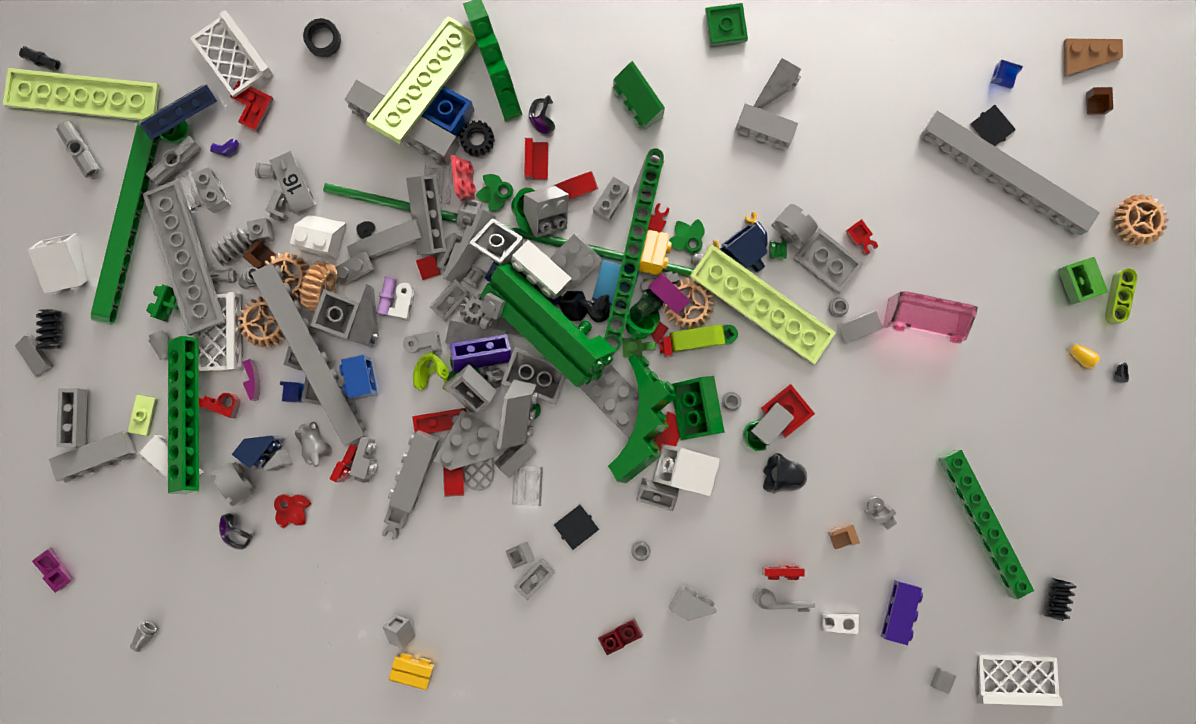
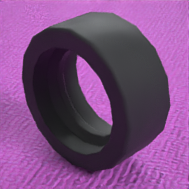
M319 18L307 24L303 32V40L309 51L315 56L329 57L339 49L341 34L330 20ZM319 28H328L333 34L332 42L324 48H317L311 40L312 34Z

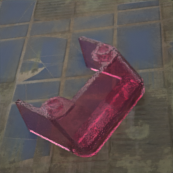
M901 291L888 298L883 328L893 327L892 330L900 332L913 328L946 335L947 338H950V342L961 344L967 340L976 318L978 307Z

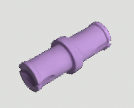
M385 276L382 292L379 293L380 301L376 314L388 316L391 300H394L393 292L397 280L396 278Z

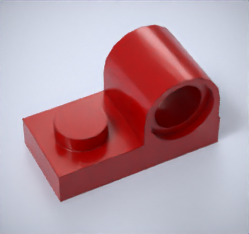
M222 393L217 398L216 403L215 398L204 395V398L199 397L200 407L229 418H236L241 403L237 395ZM230 397L232 404L230 407H227L225 402Z

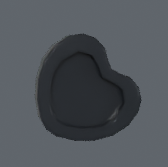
M370 221L361 222L356 227L357 234L361 239L369 237L376 230V226Z
M1125 362L1119 363L1117 371H1115V375H1117L1121 383L1129 381L1128 365Z

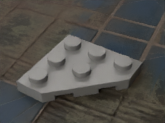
M461 410L433 461L448 470L501 456L506 448H497L499 430Z

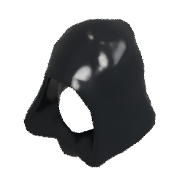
M780 453L771 456L763 470L766 475L763 489L773 494L780 491L801 489L807 482L806 469L801 464L786 459ZM777 466L776 481H774L771 472Z

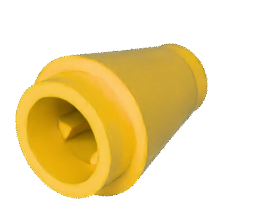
M1077 343L1069 351L1084 368H1089L1090 370L1100 360V357L1097 355L1098 353Z

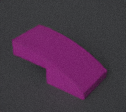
M662 273L648 286L676 314L690 302Z
M248 359L242 362L249 377V380L243 382L250 401H257L260 395L259 373L255 361Z
M48 548L32 561L44 575L42 579L55 593L72 581L67 570L51 548Z

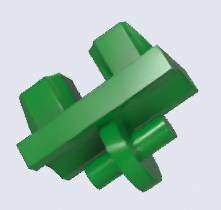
M162 284V286H155L153 294L157 296L155 304H148L146 311L151 314L150 317L167 322L173 308L179 310V307L175 305L176 297L173 288Z

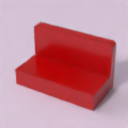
M525 138V180L548 179V142H533V138Z
M669 411L665 414L667 418L666 423L669 427L653 439L659 451L662 444L676 447L680 439L676 416Z

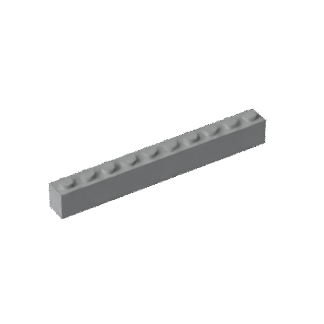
M938 110L933 114L921 133L926 141L939 145L942 151L953 154L961 163L969 164L975 172L985 174L991 182L1004 186L1007 192L1020 196L1023 202L1034 205L1039 212L1050 215L1059 224L1066 225L1074 234L1082 235L1088 232L1100 213Z
M270 263L252 272L251 275L343 446L364 436L363 431L366 428L362 420L357 421L354 415L357 413L352 403L348 404L345 397L348 395L344 394L343 385L338 386L336 380L339 378L334 368L329 369L327 363L330 361L326 353H321L317 347L320 345L318 338L315 334H310L308 330L311 328L310 323L306 317L302 319L299 313L302 309L297 300H292L290 294L293 292L289 284H284L280 277L284 275L279 266L274 267L273 263Z

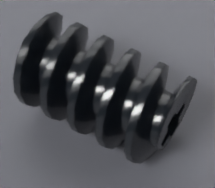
M53 309L38 310L41 313L36 314V318L42 320L37 321L36 325L42 328L36 329V333L41 334V336L36 337V340L42 343L37 344L36 348L59 349L56 346L62 344V342L56 340V338L61 337L62 334L57 333L56 330H60L62 327L56 325V323L61 322L62 319L56 317V315L62 314V311Z
M1052 578L1057 581V583H1050V586L1055 591H1049V594L1054 598L1047 599L1052 606L1045 607V609L1050 611V614H1044V616L1061 621L1070 619V616L1065 612L1072 611L1067 604H1073L1074 601L1068 597L1075 596V593L1070 589L1077 588V586L1071 582Z

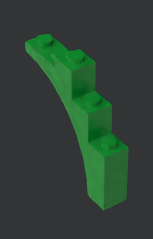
M472 0L463 3L504 120L507 121L523 115L509 70L482 0Z
M636 354L631 355L628 360L635 372L638 383V416L628 443L619 456L608 465L616 481L621 483H628L661 457L658 452L659 448L653 439L669 426L666 423V416L660 410L677 398L673 392L675 389L668 381L660 380L656 373L648 367V360L644 356Z

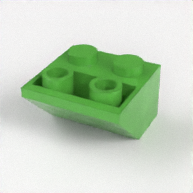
M1095 257L1058 269L1071 305L1108 292Z

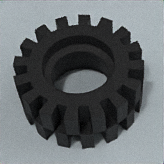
M472 120V123L469 124L467 122L466 127L463 126L461 128L462 132L459 134V139L466 153H469L470 156L475 155L479 157V155L485 156L486 152L489 153L491 151L490 149L493 148L495 139L492 129L487 123H482L481 120H478V122ZM475 132H480L484 135V141L480 145H473L470 142V136Z

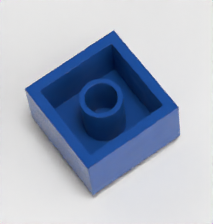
M444 86L421 117L455 135L457 138L462 131L461 128L466 125L475 110L471 100Z
M360 355L341 359L342 364L339 365L341 376H344L345 379L343 390L344 394L348 395V398L357 400L378 395L370 357Z

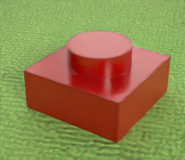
M670 336L662 337V342H659L660 354L664 353V358L673 356Z

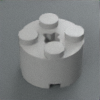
M789 204L771 226L780 232V238L786 240L787 244L791 242L796 248L801 249L816 232L818 225L809 214L805 216L801 213L803 209L794 204Z
M230 461L211 474V477H216L213 481L224 498L227 499L229 497L232 500L229 503L231 506L236 505L253 494V489L256 488L250 478L244 477L243 473L245 470L239 462Z

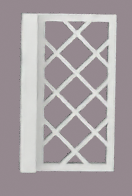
M224 10L219 13L221 17L197 32L190 39L230 94L236 97L263 77L269 78L273 74L227 11ZM222 24L224 26L223 35L214 34L215 28ZM203 36L209 37L207 46L199 45L197 40ZM213 38L222 39L220 48L212 47ZM226 40L235 41L234 50L225 48ZM211 50L220 51L218 60L209 58ZM224 52L233 53L231 62L222 61ZM237 54L246 56L244 64L235 63ZM221 65L230 66L229 75L220 73ZM234 67L243 68L242 77L233 76ZM247 68L255 69L258 74L253 78H247ZM232 79L241 80L240 87L233 91L230 87Z
M235 292L216 294L218 301L226 298V306L222 309L226 325L222 329L218 325L214 326L219 333L213 339L207 334L211 328L202 331L201 334L200 332L194 334V338H198L199 371L243 370V336L241 335L242 329L238 327V325L242 324V321L238 320L239 317H242L240 312L242 310V294ZM222 335L226 338V344L223 348L216 343ZM204 336L210 341L205 349L200 345V340ZM213 345L219 350L214 358L207 353ZM222 354L226 357V366H220L216 362ZM205 355L210 362L205 367H200V359Z
M978 655L979 695H977V703L1062 706V698H1059L1057 658ZM983 659L991 660L996 665L990 673L984 669ZM1006 660H1009L1015 666L1009 674L1001 667ZM1025 661H1029L1034 666L1029 674L1020 667ZM1044 662H1051L1052 671L1048 675L1040 668ZM998 668L1006 676L1000 683L991 676ZM1017 669L1025 676L1019 684L1011 677ZM1037 670L1045 677L1039 684L1031 678ZM990 678L996 687L991 692H985L984 683ZM1008 679L1016 686L1012 692H1007L1002 687ZM1027 680L1036 687L1031 693H1027L1021 687ZM1047 680L1053 685V694H1047L1041 688Z

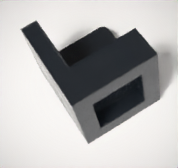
M567 291L558 302L562 313L570 321H582L588 313L587 308L579 304V300H586L583 291Z

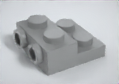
M368 437L360 438L350 475L355 476L354 480L369 482L372 476H375L377 473V460L370 458L376 450L377 444H374L375 439Z

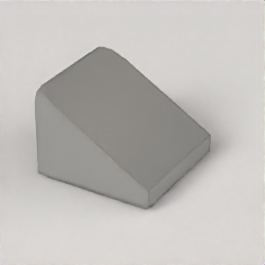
M528 542L506 550L513 569L535 559Z
M938 668L930 686L949 694L957 676Z

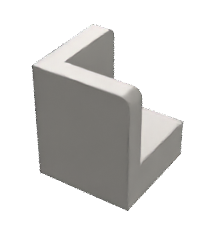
M397 614L383 626L389 643L401 649H404L415 637L409 619Z

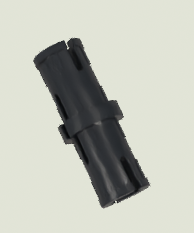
M23 46L19 51L21 58L32 61L39 67L43 66L54 72L60 68L61 62L47 56L42 51H35L26 46Z

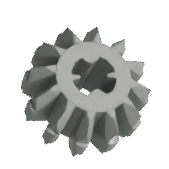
M472 293L470 294V301L468 298H464V301L467 303L466 305L460 304V307L465 309L460 311V315H466L463 319L465 322L470 320V324L474 325L475 320H477L479 325L480 319L483 318L485 313L481 312V309L478 310L477 314L471 313V310L474 309L475 305L478 308L482 307L484 299H482L480 294L475 299Z

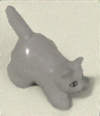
M311 422L310 425L301 424L299 429L295 431V436L302 446V456L307 464H313L314 467H318L319 458L330 455V445L320 439L316 422Z

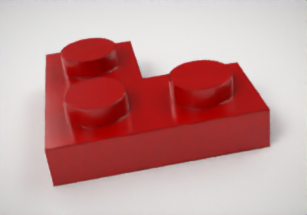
M238 80L234 90L240 87L241 81ZM251 86L236 97L230 95L232 100L246 106L238 122L257 132L274 98Z
M349 445L343 460L337 462L329 478L330 480L337 483L344 482L345 479L348 480L350 478V471L358 445Z
M799 565L762 567V575L768 576V580H780L779 576H784L787 580H799V577H805V568Z

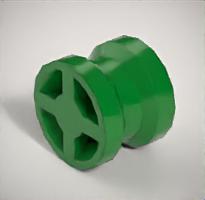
M770 240V259H775L776 257L786 259V240H781L780 242Z
M724 325L725 345H729L737 339L738 331L733 325Z

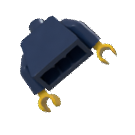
M752 212L751 216L754 219L750 220L745 216V223L747 225L722 243V248L719 247L717 240H713V243L717 245L716 248L747 269L752 266L755 272H758L765 267L761 258L768 253L766 249L768 237L767 231L762 224L756 221L757 214Z

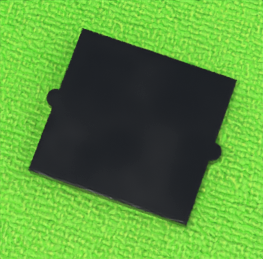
M993 105L986 112H982L980 117L970 124L982 139L993 146H996L1001 141L1004 142L1006 137L1016 130L996 105Z
M581 504L554 524L562 536L561 539H565L572 550L600 530L591 519L592 516L587 514Z

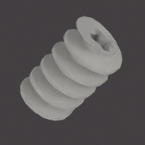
M237 227L238 234L235 235L230 232L231 239L224 236V244L218 240V248L210 245L212 253L222 266H224L223 261L230 263L229 257L236 259V253L242 255V248L248 251V244L251 246L254 244V242L250 241L249 233L245 229L242 231Z

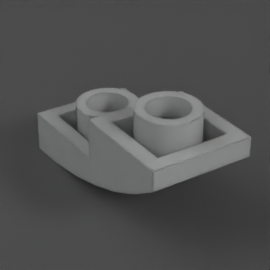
M876 310L839 324L845 343L883 329Z

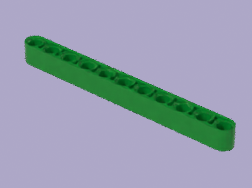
M138 124L91 310L92 321L111 325L117 317L145 203L143 193L147 192L150 177L146 173L154 166L160 141L159 136L150 140Z
M658 148L651 149L646 157L604 337L606 341L614 339L617 342L616 352L621 346L663 165L664 154ZM656 155L660 161L654 163L650 160V157ZM647 174H653L656 177V179L654 181H648L645 176ZM643 192H649L652 197L648 200H645L642 198L641 194ZM644 210L647 213V217L640 218L637 212ZM639 228L642 230L643 235L636 237L632 231ZM630 247H636L639 253L637 255H631L628 252V249ZM631 265L635 271L632 274H627L624 271V267ZM621 284H628L630 291L624 293L619 287ZM618 302H622L625 304L626 309L618 311L615 305ZM619 321L622 327L619 330H614L611 328V323Z

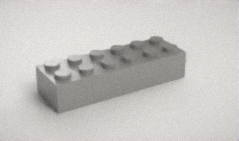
M356 79L345 97V101L354 115L359 118L364 116L368 119L385 95ZM423 117L418 119L402 141L408 146L413 144L417 147L416 150L424 155H427V153L432 155L433 160L439 164L446 163L447 165L451 162V155H455L460 147L455 135Z

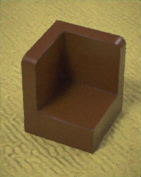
M1093 87L1086 92L1088 115H1106L1113 110V87Z
M257 240L243 255V258L253 267L260 269L266 266L265 261L271 262L270 256L275 257L276 254L261 241Z

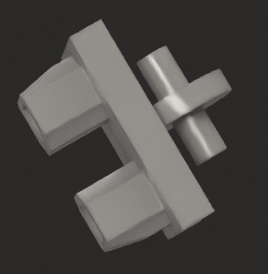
M876 496L868 500L867 509L864 511L869 517L880 525L883 524L887 530L897 523L893 517L897 513L892 507L884 503L880 497Z

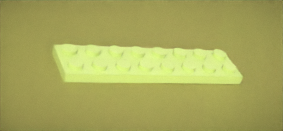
M448 16L368 117L366 125L400 144L477 43L472 29Z
M8 68L3 105L11 108L141 121L157 111L160 85L158 83Z
M710 245L689 276L811 364L817 362L836 334L714 245Z

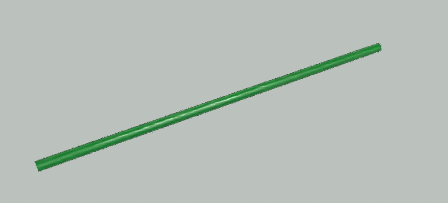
M329 183L324 184L323 192L411 212L410 202ZM441 210L442 220L457 223V213ZM504 225L522 236L523 239L561 247L568 240L551 235L536 238L533 233H526L521 228ZM589 245L600 257L620 262L623 260L624 252ZM671 263L667 264L666 269H662L663 272L672 271L673 274L678 273V275L689 277L694 270Z

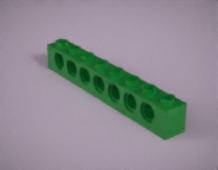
M179 336L168 340V493L185 495L199 491L198 338Z
M954 450L938 458L1009 597L1018 600L1033 592L1034 589L963 451Z

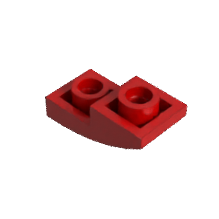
M592 171L554 185L568 193L569 200L598 190Z
M443 467L444 497L464 496L463 467L452 470Z

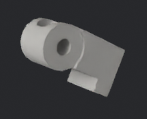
M438 331L411 335L403 341L404 349L410 353H418L421 349L431 348L433 352L442 351Z

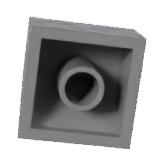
M323 289L310 326L331 336L347 339L359 302Z

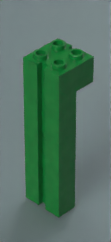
M509 263L497 266L491 276V282L486 284L480 295L485 298L486 294L492 293L506 301L501 315L576 387L584 384L588 385L591 381L600 379L604 374L603 369L613 361L614 358L612 356L616 350L600 335L589 339Z

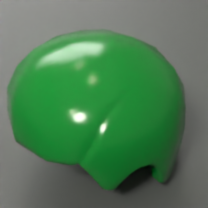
M183 121L162 133L159 137L168 143L180 142L188 134V124L186 121Z
M759 420L748 423L743 430L744 443L755 451H763L767 446L751 432L760 422Z

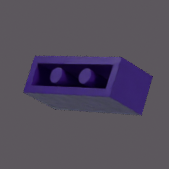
M504 334L451 343L450 354L454 372L461 371L468 364L474 369L508 363L511 359L508 335Z
M897 580L894 581L880 637L908 646L914 634L912 630L913 623L918 618V603H921L923 598L921 587Z

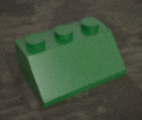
M631 61L613 79L612 89L617 96H621L624 100L623 105L625 109L633 113L636 125L646 130L663 119L665 107L635 63Z
M714 376L672 383L675 389L673 392L677 397L673 402L680 440L725 433Z

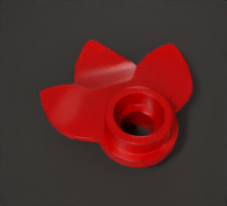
M286 494L279 495L274 501V508L277 511L275 515L276 523L283 529L289 522L296 526L305 525L306 517L303 510L311 505L310 500L299 494L292 497ZM285 501L288 505L283 508L280 506V503Z

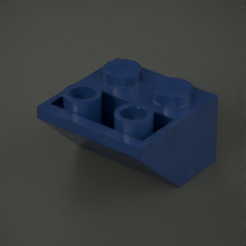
M273 435L243 439L232 455L249 469H261L270 461L269 457L281 449L283 446L282 441L285 438Z

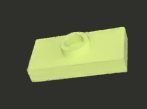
M136 394L128 428L129 433L149 436L157 398Z

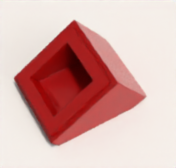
M434 255L416 260L422 280L441 275Z

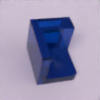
M1001 59L995 65L990 83L1012 89L1017 74L1022 70L1023 66Z
M280 381V385L283 386V402L303 403L301 402L304 388L303 383Z

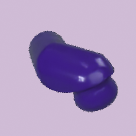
M230 139L224 145L212 143L210 152L228 157L237 151L239 142L236 139Z

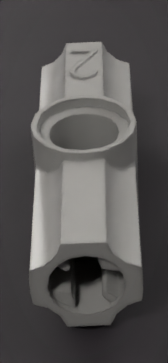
M68 121L59 124L56 131L64 142L66 151L73 157L83 176L88 178L97 175L100 168L91 155L90 148L84 143L73 123ZM81 146L80 151L76 153V149Z
M188 135L173 150L166 151L162 159L146 174L160 186L173 173L182 170L185 163L201 147ZM177 157L176 163L170 164L171 160Z

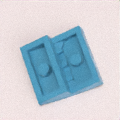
M603 260L593 293V300H597L602 295H609V304L612 305L621 265ZM624 267V271L627 274H632L635 271L633 268ZM638 270V273H637V277H636L634 289H635L636 282H637V279H638V275H639V272H640L639 270ZM621 284L619 287L624 293L630 291L628 284ZM618 302L615 305L617 307L626 309L625 304L622 302Z

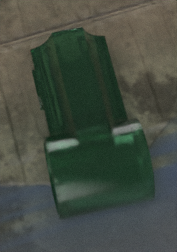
M647 290L640 300L630 308L631 319L635 322H642L651 313L656 314L664 302L652 291Z

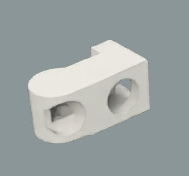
M401 283L396 288L397 299L395 308L389 307L388 315L392 318L409 321L414 300V289L408 283Z
M822 614L821 630L835 633L859 634V615Z

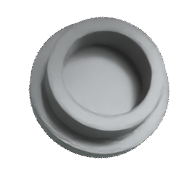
M838 297L830 302L829 309L833 315L840 317L848 312L849 304L844 298Z
M735 392L725 394L722 399L723 407L728 411L737 410L741 406V397Z
M639 541L632 546L631 553L636 560L644 561L650 556L651 549L646 542Z

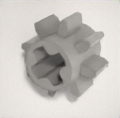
M496 365L483 368L484 372L481 373V376L493 388L501 387L500 382H502L504 377L503 371L499 368L496 369Z

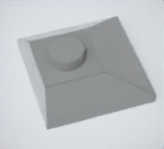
M492 218L470 241L469 245L499 265L511 263L513 254L523 245V237Z

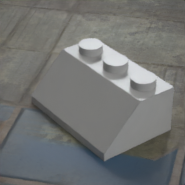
M515 347L501 384L510 387L513 380L537 385L536 393H538V398L556 405L566 377L548 359Z
M513 380L503 400L497 444L498 449L525 444L527 438L532 436L533 426H531V421L534 420L536 414L533 406L537 403L538 393H536L537 385Z

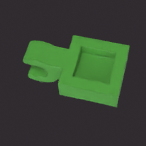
M622 338L623 358H628L633 354L642 356V351L656 350L655 342L642 343V339L636 338L633 341L631 338Z

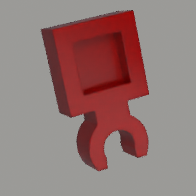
M658 203L656 205L655 215L651 214L647 231L662 232L667 222L662 218L668 215V207L664 213H661L659 211L661 204Z
M862 219L845 231L856 246L862 244V250L866 255L870 253L868 245H872L874 249L878 248L877 242L870 240L869 237L873 233Z

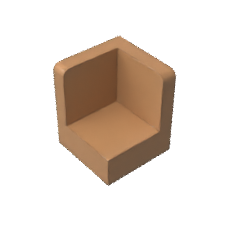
M846 524L828 531L834 549L860 543L853 524Z

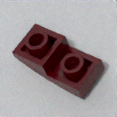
M635 618L598 637V640L606 655H609L624 648L625 645L642 638L643 634Z

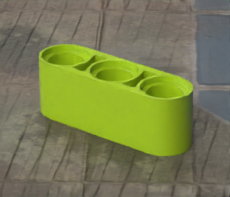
M1123 269L1116 272L1112 277L1105 311V319L1110 324L1122 323L1129 319L1137 283V273L1134 269ZM1123 274L1127 276V282L1123 280ZM1119 292L1123 294V301L1119 298ZM1115 311L1119 312V319L1116 318Z
M712 325L669 333L672 352L725 344L723 325Z

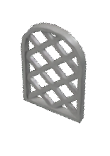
M491 458L492 467L487 464L490 459L482 461L483 464L479 468L474 464H470L466 468L463 466L464 482L470 489L481 491L491 485L495 473L494 458ZM471 465L476 469L472 475L467 471ZM484 465L490 469L486 474L480 470ZM492 471V478L490 480L487 476ZM465 472L470 476V478L467 481L465 477ZM477 472L484 476L480 481L474 478ZM485 478L490 482L486 487L481 484ZM471 479L477 483L474 487L468 484Z

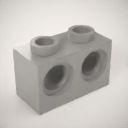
M207 167L191 175L208 210L216 213L231 206L214 170Z
M613 176L593 207V213L609 223L628 194L630 186Z

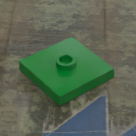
M743 3L705 8L710 46L748 41Z

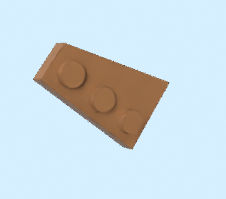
M1066 38L1064 40V77L1123 58V39Z

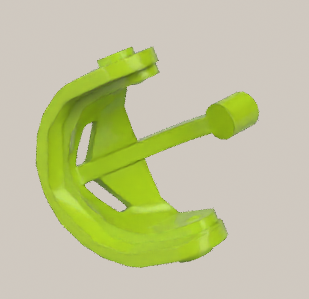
M435 352L424 354L415 365L413 385L419 391L427 387L428 379L434 372L437 373L438 377L444 379V384L449 380L448 367ZM433 360L430 367H427L429 361Z

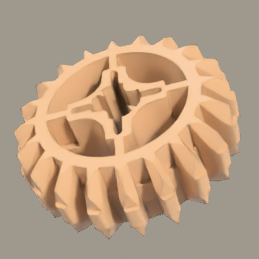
M1144 194L1133 195L1118 205L1119 209L1115 211L1118 217L1113 220L1118 222V225L1114 228L1120 229L1118 235H1125L1124 241L1130 239V244L1137 243V246L1148 245L1151 242L1157 241L1158 237L1164 234L1162 230L1167 228L1164 223L1168 222L1169 219L1164 218L1167 211H1162L1161 208L1164 205L1157 204L1159 199L1152 201V195L1146 197ZM1145 216V218L1142 219V222L1137 223L1138 221H1140L1139 218H1142V217ZM1133 228H1137L1140 232H1143L1144 234L1138 233Z
M285 252L284 257L281 253H277V259L274 256H270L274 267L281 266L280 270L284 276L280 278L286 277V275L292 277L285 279V281L282 280L284 284L288 283L291 288L292 284L298 283L292 290L293 293L290 294L292 300L294 301V297L301 300L299 295L302 288L301 283L304 280L306 271L309 270L306 269L309 265L303 263L304 259L301 257L297 258V255L294 253L290 256L288 252ZM290 264H294L298 268L300 276L292 274Z
M315 261L313 265H310L309 270L306 271L304 280L301 283L300 302L303 308L315 312L323 289L333 293L336 290L337 270L329 262Z
M686 278L685 285H683L682 280H679V287H677L680 291L689 290L687 298L689 299L691 296L690 301H692L693 306L688 309L687 313V308L684 307L682 309L683 316L680 317L665 303L663 304L664 308H669L664 314L668 315L671 313L668 321L670 322L675 319V327L679 322L682 323L680 327L682 330L685 324H688V329H692V324H694L695 328H699L698 322L705 325L706 322L703 318L708 320L711 318L707 312H714V309L709 306L714 305L715 302L708 301V299L713 297V294L706 295L709 290L706 288L704 290L701 289L703 286L700 284L696 286L697 282L694 280L690 284L689 278ZM695 291L702 297L704 305L695 300ZM691 311H703L699 317L688 319Z
M261 296L258 297V302L255 299H251L252 305L246 303L245 307L247 310L240 311L244 314V317L238 318L239 321L243 322V324L238 325L240 329H244L241 335L246 336V341H252V345L256 346L259 344L261 348L265 344L267 347H272V342L278 345V338L281 340L285 338L279 325L272 333V327L278 323L274 316H269L268 311H266L265 307H268L265 299ZM258 311L257 317L252 320L253 315ZM265 319L269 320L268 322H265V325L260 324L264 322ZM252 327L260 328L261 332L264 333V337H258L253 332Z

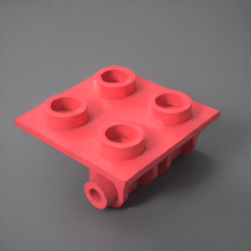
M451 155L456 196H458L459 200L466 199V197L475 199L476 187L473 182L474 169L471 162Z

